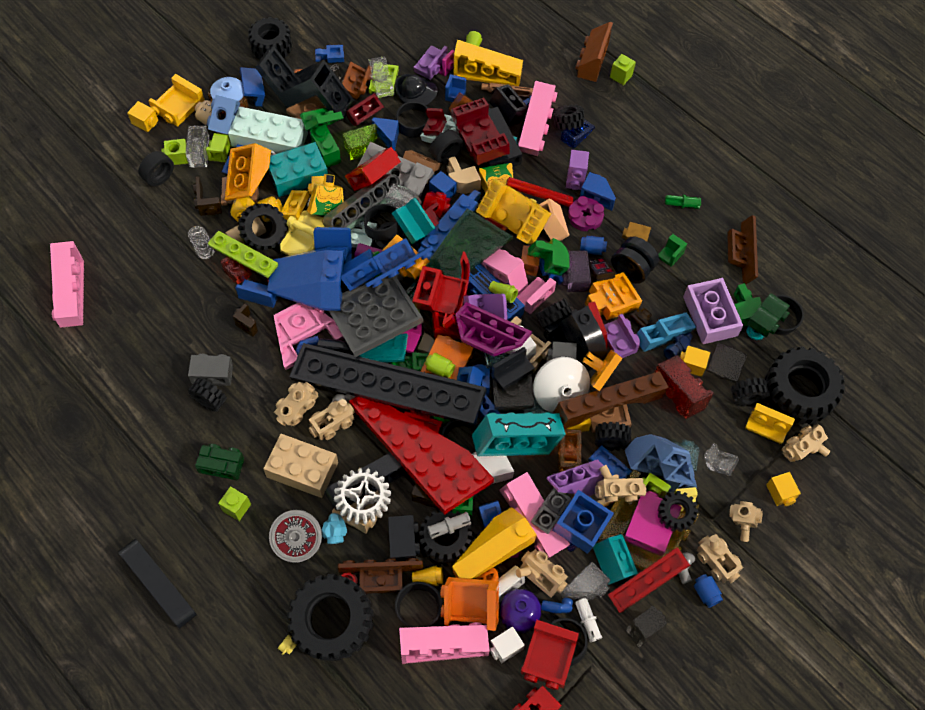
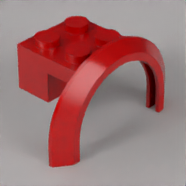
M463 251L460 260L462 268L461 279L443 275L439 269L423 266L412 301L418 309L444 314L442 325L446 329L457 321L456 313L464 305L463 296L467 294L470 263L465 251Z

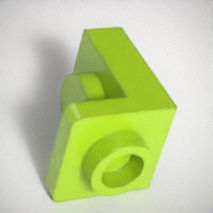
M649 473L647 478L642 477L646 488L658 494V497L662 499L671 488L669 484L652 473Z

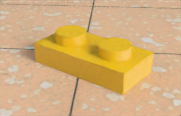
M291 190L281 210L284 219L288 220L290 216H293L298 221L310 197L308 191Z

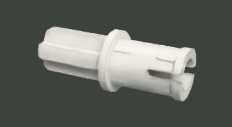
M586 598L576 601V606L582 619L580 623L585 627L589 642L597 641L596 639L602 638L595 621L597 618L593 616L588 600Z

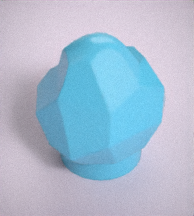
M332 513L323 524L322 537L327 539V544L343 543V537L347 533L345 521L339 514Z

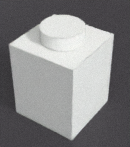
M511 627L491 640L489 651L495 660L499 659L502 664L521 652L525 645L515 629Z

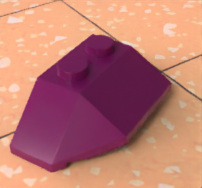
M468 302L456 313L461 341L492 356L521 347L532 334V331Z

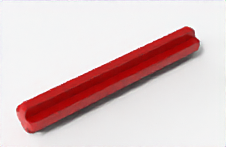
M509 177L506 181L507 186L523 193L546 200L550 198L554 202L568 207L573 203L574 198L569 195Z

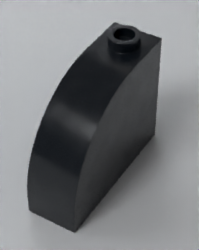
M589 306L558 322L568 343L577 344L576 358L585 366L587 371L593 368L582 361L584 357L592 361L586 356L589 351L602 361L607 356L605 339Z

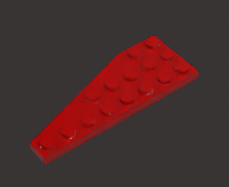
M355 397L349 401L356 414L444 515L494 483V478L467 449L392 406L361 397Z

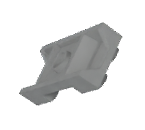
M370 142L358 166L386 148ZM398 156L401 162L386 174L399 171L400 186L398 189L402 197L409 201L416 198L420 203L422 191L428 180L434 175V171L418 162L415 164Z

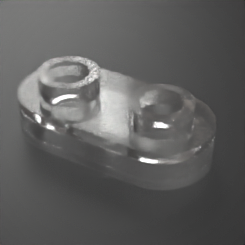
M201 226L192 227L188 231V238L197 256L202 259L210 258L215 250L208 245L210 238L206 230Z

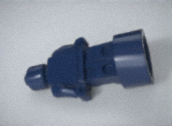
M687 333L686 335L681 334L674 337L676 342L668 345L663 351L665 357L670 361H675L680 356L681 351L685 352L687 346H690V340L693 338V335Z

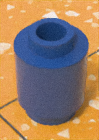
M582 237L580 251L585 252V254L601 256L602 252H606L607 241H604V237Z
M705 574L695 580L694 588L703 604H706L708 608L723 601L722 593L712 576L707 577Z

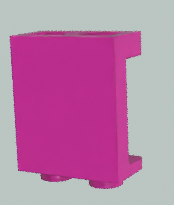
M647 491L645 496H640L624 540L659 556H663L673 531H671L672 528L670 527L668 529L665 528V524L660 522L661 518H658V507L663 499L658 497V494ZM678 504L672 505L670 507L671 515L678 519L682 507Z

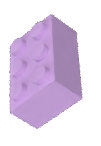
M723 278L687 286L683 298L702 344L739 335L743 324Z

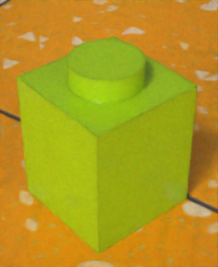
M621 54L612 65L610 78L624 85L632 77L636 61Z
M231 486L218 503L224 513L238 521L241 520L251 506L248 496Z

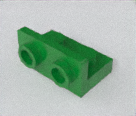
M326 108L300 114L306 131L325 124L326 126L332 125L343 119L341 111L334 113L333 110L328 111Z

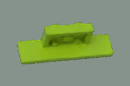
M220 231L208 242L209 247L266 278H269L278 267L276 261Z

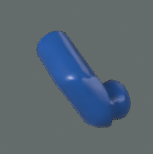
M318 336L301 340L296 348L297 355L303 343L317 346Z
M563 598L562 603L543 600L541 609L551 613H569L573 609V600Z

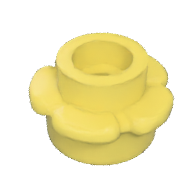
M289 634L278 647L282 655L285 653L290 654L297 645L294 644L291 639L292 636Z

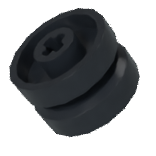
M633 236L628 237L612 255L611 263L618 274L624 272L630 282L640 284L646 280L650 272L658 265L659 255L650 243L642 238Z

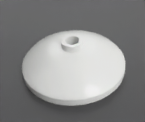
M558 357L545 363L537 372L533 383V393L536 401L543 409L553 413L559 402L587 394L590 389V377L587 369L578 360L570 357Z

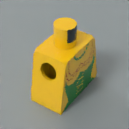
M512 163L479 168L481 186L485 193L493 179H497L506 185L507 179L509 177L513 178Z
M324 174L323 184H314L307 208L309 214L325 216L344 202L343 188L334 185L335 175Z

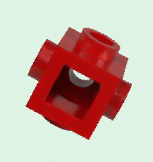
M429 192L425 196L422 208L425 211L437 202L439 205L433 211L438 218H442L451 208V199L447 198L446 194L442 192Z

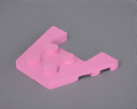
M296 303L274 315L285 370L294 366L298 355L292 346L298 344L301 340L307 339L324 329L328 330L334 340L344 339L333 318L325 314L324 310Z

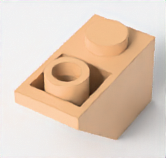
M550 198L539 204L542 208L552 213L543 228L549 238L561 241L570 236L561 206Z

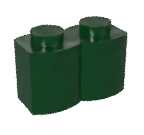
M770 293L750 318L747 325L765 337L770 333L774 335L780 326L778 322L780 320L784 322L790 314L787 311L790 305Z

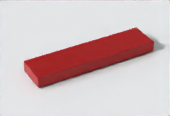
M677 547L609 593L608 596L619 613H622L691 565Z

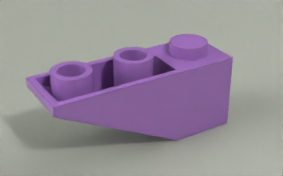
M597 459L548 476L547 480L558 492L576 494L580 490L587 496L595 494L596 483L604 479L599 469L604 465Z

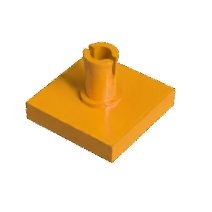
M610 350L603 361L589 351L586 356L592 361L586 357L582 361L596 370L590 379V383L599 391L622 360V357L613 350Z

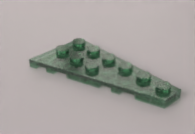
M467 208L430 258V262L426 267L439 269L443 275L460 279L462 274L460 260L463 251L467 255L471 271L510 242L513 236ZM420 275L406 291L412 301Z

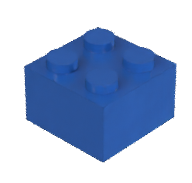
M578 490L552 531L588 554L614 513Z

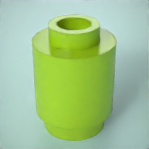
M437 353L430 354L425 361L426 370L437 376L450 378L455 369V364L451 360Z

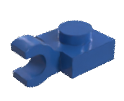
M326 45V49H315L316 62L327 59L328 63L344 62L343 45Z

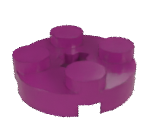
M585 196L579 197L569 207L568 217L571 225L581 231L597 229L603 222L604 206L594 199ZM583 212L589 213L590 216H583Z

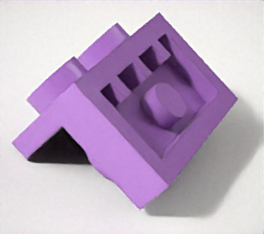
M431 45L414 66V72L431 80L440 71L442 59L448 54V47L444 46L440 50Z
M623 314L618 315L617 320L604 325L607 332V344L611 350L622 358L637 353L640 339L637 334L633 333L630 321L627 318L625 319Z

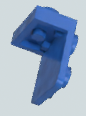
M314 228L315 249L328 246H348L347 262L352 260L350 228Z

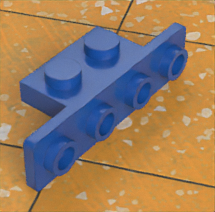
M407 238L385 249L373 256L382 274L366 282L365 285L367 287L372 285L374 288L383 283L381 279L387 276L390 279L399 274L398 270L402 267L408 269L416 264V259L421 257L423 260L432 255L433 246L431 245L415 254Z

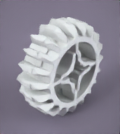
M361 468L358 469L357 474L351 470V477L344 474V481H338L339 488L334 490L335 494H337L334 497V501L337 502L336 509L341 510L340 515L342 517L347 515V521L355 518V524H358L359 520L362 519L366 525L369 518L374 523L375 515L381 518L383 516L381 511L386 512L388 510L386 505L391 502V499L388 498L391 496V491L387 490L389 484L383 483V476L377 478V471L371 475L369 468L366 470V473H362ZM361 483L359 487L351 488L353 485ZM368 485H373L378 490L380 495L375 494V492L370 491L368 489ZM364 489H365V494H366V496H364V498L362 499V502H361V504H360V498H359V497H361V495L363 494V491H364ZM345 497L350 498V500L355 501L357 503V508L354 509L353 507H351L347 503ZM374 503H376V505L372 508L364 510L366 505H374Z

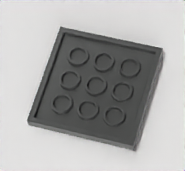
M388 276L381 279L383 283L374 288L372 285L367 287L365 285L366 282L353 290L342 293L340 311H329L354 357L424 322L421 314L396 276L390 279Z

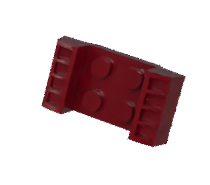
M484 97L451 110V117L456 125V129L477 165L510 154L509 141L505 133L499 134L488 114L489 104Z

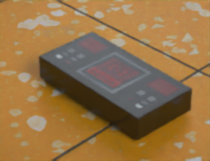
M604 257L586 260L588 269L597 281L615 278V271Z

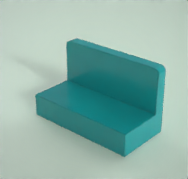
M416 198L411 199L405 206L392 212V215L411 244L425 238L435 229V226Z
M622 534L607 538L594 545L595 555L608 585L638 574Z

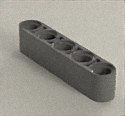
M385 174L372 185L360 189L324 216V226L346 228L370 208L396 191L400 186L399 177L394 174Z

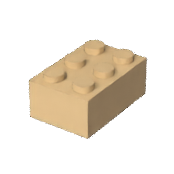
M280 434L264 467V472L269 479L322 498L338 465L337 454Z

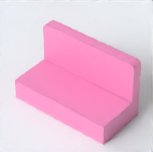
M537 277L517 296L525 305L524 310L529 314L535 311L555 291L556 281L550 278L545 282L540 277Z

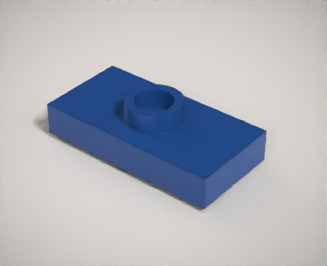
M602 445L588 459V462L598 459L604 466L607 465L612 476L618 475L619 479H627L632 473L627 466Z

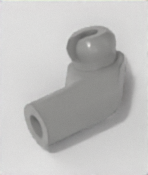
M683 553L690 565L694 563L695 556L692 553ZM688 568L678 574L682 584L692 581Z

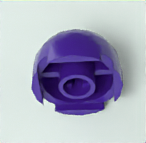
M515 589L508 592L502 598L499 605V617L507 629L513 627L517 633H526L534 628L536 619L540 620L541 605L538 598L532 592L526 589Z

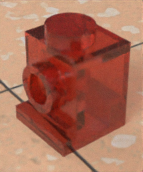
M228 256L221 260L224 272L236 284L241 283L244 279L247 280L252 275L250 268Z

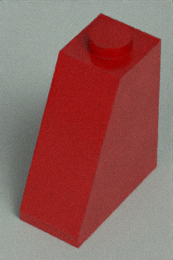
M389 147L346 174L345 178L353 190L356 191L372 185L401 161L398 158L397 152L392 147Z

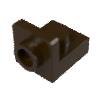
M244 304L234 312V322L237 327L254 337L258 332L256 321L249 316V306Z

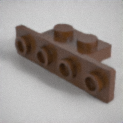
M753 215L741 222V232L735 229L727 232L728 262L742 268L743 283L745 284L758 277L756 216Z
M409 558L406 561L399 562L396 559H387L385 562L365 560L364 563H355V561L347 560L343 561L342 564H338L339 574L360 573V587L366 592L365 594L400 592L402 589V571H419L423 569V561H419L417 558Z

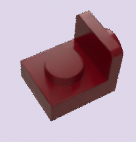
M427 108L428 120L424 126L423 133L425 136H438L442 133L447 123L444 112L441 108Z

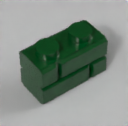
M216 444L202 445L195 468L200 474L238 481L244 457L242 452L236 448L230 447L226 450L221 449Z

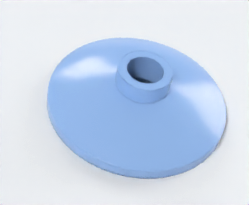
M224 77L217 80L210 89L212 99L219 95L239 102L244 96L242 82L233 77Z

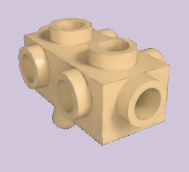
M308 382L292 384L288 389V396L276 403L277 409L274 413L278 415L276 420L284 426L286 424L291 426L297 425L303 419L304 413L315 405L318 392Z
M344 399L334 401L325 410L318 411L309 419L311 427L308 429L314 438L318 436L320 440L324 438L329 440L335 436V431L340 428L347 429L352 425L355 411L351 404H347V401Z
M816 424L811 427L808 425L800 430L798 436H793L786 441L787 444L782 448L783 454L790 462L802 460L810 452L814 454L817 451L826 457L829 455L830 450L823 446L822 443L828 437L822 426Z
M607 465L599 468L604 479L597 482L595 486V496L598 499H605V502H617L618 498H624L626 502L637 501L638 497L646 495V486L643 484V478L619 479L618 475H611Z
M740 501V505L734 504L730 506V517L736 525L741 526L740 540L743 542L749 541L750 527L757 528L758 523H762L763 511L760 508L754 507L751 502Z
M715 534L711 537L706 536L698 542L700 545L697 549L698 559L703 564L707 563L712 569L710 571L711 575L716 581L721 580L723 584L729 581L731 584L740 577L739 572L743 569L741 561L729 551L727 543Z
M536 549L533 552H526L521 559L523 564L520 569L516 570L518 578L526 576L550 597L556 592L560 594L568 585L565 582L568 576L564 573V569L559 565H554L548 560L546 553Z

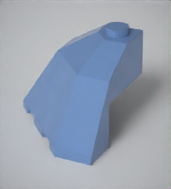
M652 434L636 437L625 449L630 468L662 476L664 482L671 486L668 494L675 492L676 489L697 488L689 451L668 439Z

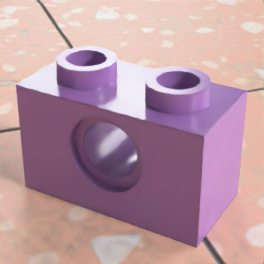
M571 150L566 188L581 190L586 178L589 152Z

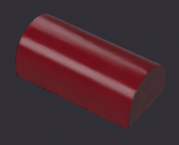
M373 93L347 110L346 115L349 121L354 126H357L383 109L384 106L376 94Z

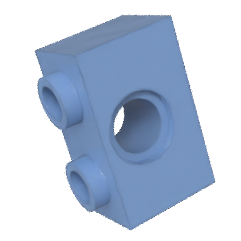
M216 95L211 103L212 114L207 119L208 130L228 135L240 102ZM222 111H225L226 117L223 120H220L219 114Z

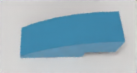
M687 312L660 319L656 324L640 328L637 332L640 339V347L643 352L657 348L675 340L674 337L691 332L696 326Z

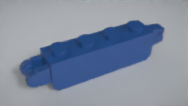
M474 189L469 196L462 194L441 218L435 229L421 242V247L417 252L431 245L434 248L431 251L432 255L427 257L430 262L426 267L433 261L437 262L443 256L445 244L454 232L458 233L459 236L466 228L461 225L463 218L476 213L479 206L480 192Z

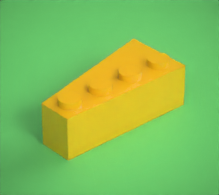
M457 40L454 53V75L472 81L509 84L511 86L520 85L523 60Z

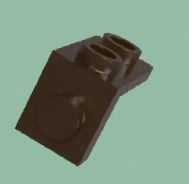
M196 177V183L193 184L194 194H197V198H194L195 209H199L201 216L222 213L219 197L203 199L202 183L200 177Z

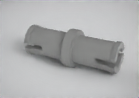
M464 512L452 518L446 517L442 522L427 526L430 538L434 539L448 532L452 534L456 529L471 525L468 513Z

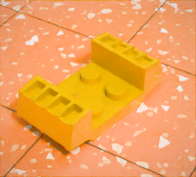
M497 179L492 180L476 210L483 217L492 218L508 227L510 231L517 234L516 238L530 245L537 240L552 214L536 202Z

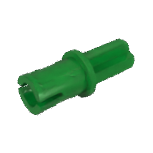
M685 194L682 196L666 195L665 204L680 206L681 209L684 207L699 209L701 198L689 197Z

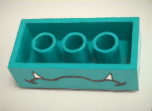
M559 413L486 414L474 431L472 438L477 456L549 455L566 433Z

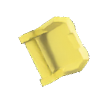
M307 210L301 213L298 221L295 217L290 216L287 220L289 229L285 234V238L279 244L280 252L290 256L315 250L313 231L316 227H325L323 217L309 214Z

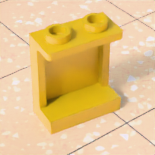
M175 74L171 78L173 86L157 101L152 98L148 101L157 116L163 117L166 122L178 127L195 111L197 103H202L205 100L202 89Z

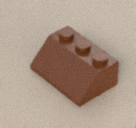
M612 22L592 29L590 36H586L584 42L586 47L582 48L580 58L582 59L578 60L576 70H578L577 77L594 82L597 81L609 45Z

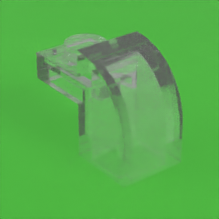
M381 56L368 59L371 81L376 96L380 98L394 95L392 78L389 75L386 57Z
M394 183L385 197L387 204H391L397 209L405 206L413 198H416L421 204V200L416 193Z

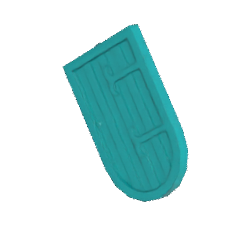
M400 334L361 354L360 357L380 362H404L408 334Z

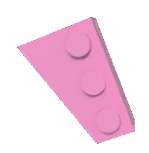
M482 240L468 252L470 260L474 257L501 283L515 286L518 289V295L529 286L523 261L518 257L510 255L506 250H501L493 243Z

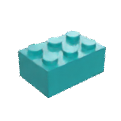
M316 142L270 156L268 172L278 197L290 194L291 190L308 188V184L312 183V176L328 174L327 167Z

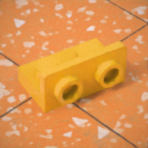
M757 403L749 416L745 428L782 444L795 419Z

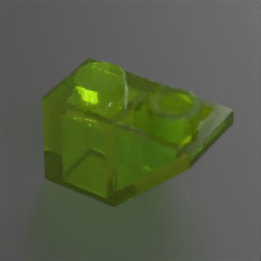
M376 124L367 125L363 128L343 133L344 146L350 160L362 157L369 143L375 142L377 139Z

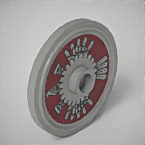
M290 510L282 513L275 519L269 532L272 550L278 557L288 562H302L311 558L319 549L322 540V530L319 522L313 515L302 510Z

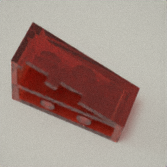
M678 355L657 365L655 373L660 371L669 387L666 391L667 396L674 401L677 411L685 419L706 409L714 393L711 390L706 391L701 385L703 381L700 378L695 379L690 374L692 370Z

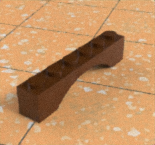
M659 371L603 388L600 391H593L561 401L553 413L560 414L563 427L567 429L618 406L631 403L645 404L661 399L669 387Z

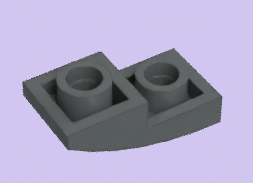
M553 487L531 522L549 534L572 498L566 493L558 492Z

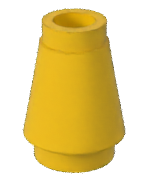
M435 565L412 572V581L425 582L438 587L439 584L444 583L443 569Z

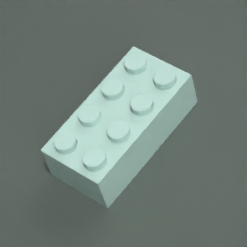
M239 107L228 135L232 147H236L237 144L244 146L256 143L278 154L303 146L308 130H305L302 119Z

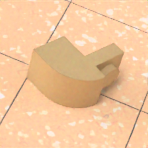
M456 157L449 158V164L446 168L448 176L457 182L456 192L467 194L472 193L474 189L480 190L481 178L475 166L461 170Z

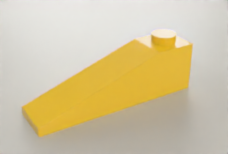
M511 507L492 519L452 568L458 578L475 579L533 544L537 534L527 519Z

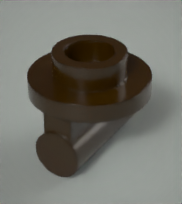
M638 308L631 314L630 318L640 328H643L651 323L652 314L646 308Z

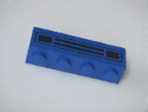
M473 257L469 261L470 277L468 290L470 294H494L489 291L490 283L492 281L501 282ZM461 267L457 270V278L461 279L462 274ZM517 297L513 303H507V320L510 322L515 316L520 318L524 315L525 305Z

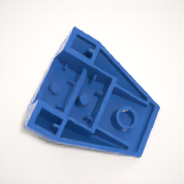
M328 246L274 259L278 263V267L269 277L267 292L319 310L340 311L342 302L340 286L343 264L347 263L348 246Z

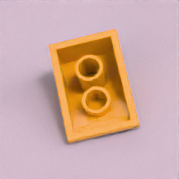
M256 143L230 149L224 200L230 201L253 195L269 168L271 150Z

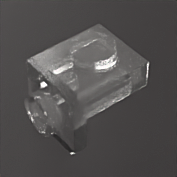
M714 443L705 452L704 456L709 470L731 476L739 461L738 456L720 451L717 444Z

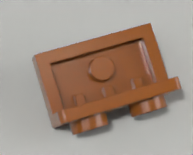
M353 62L349 63L342 84L352 98L357 100L360 95H364L367 86L365 84L369 82L372 73H370L372 66L368 65L364 69Z

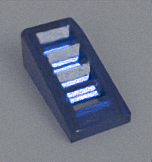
M585 120L584 126L580 127L584 131L578 127L576 129L571 128V130L566 129L561 134V140L574 149L595 129V126Z

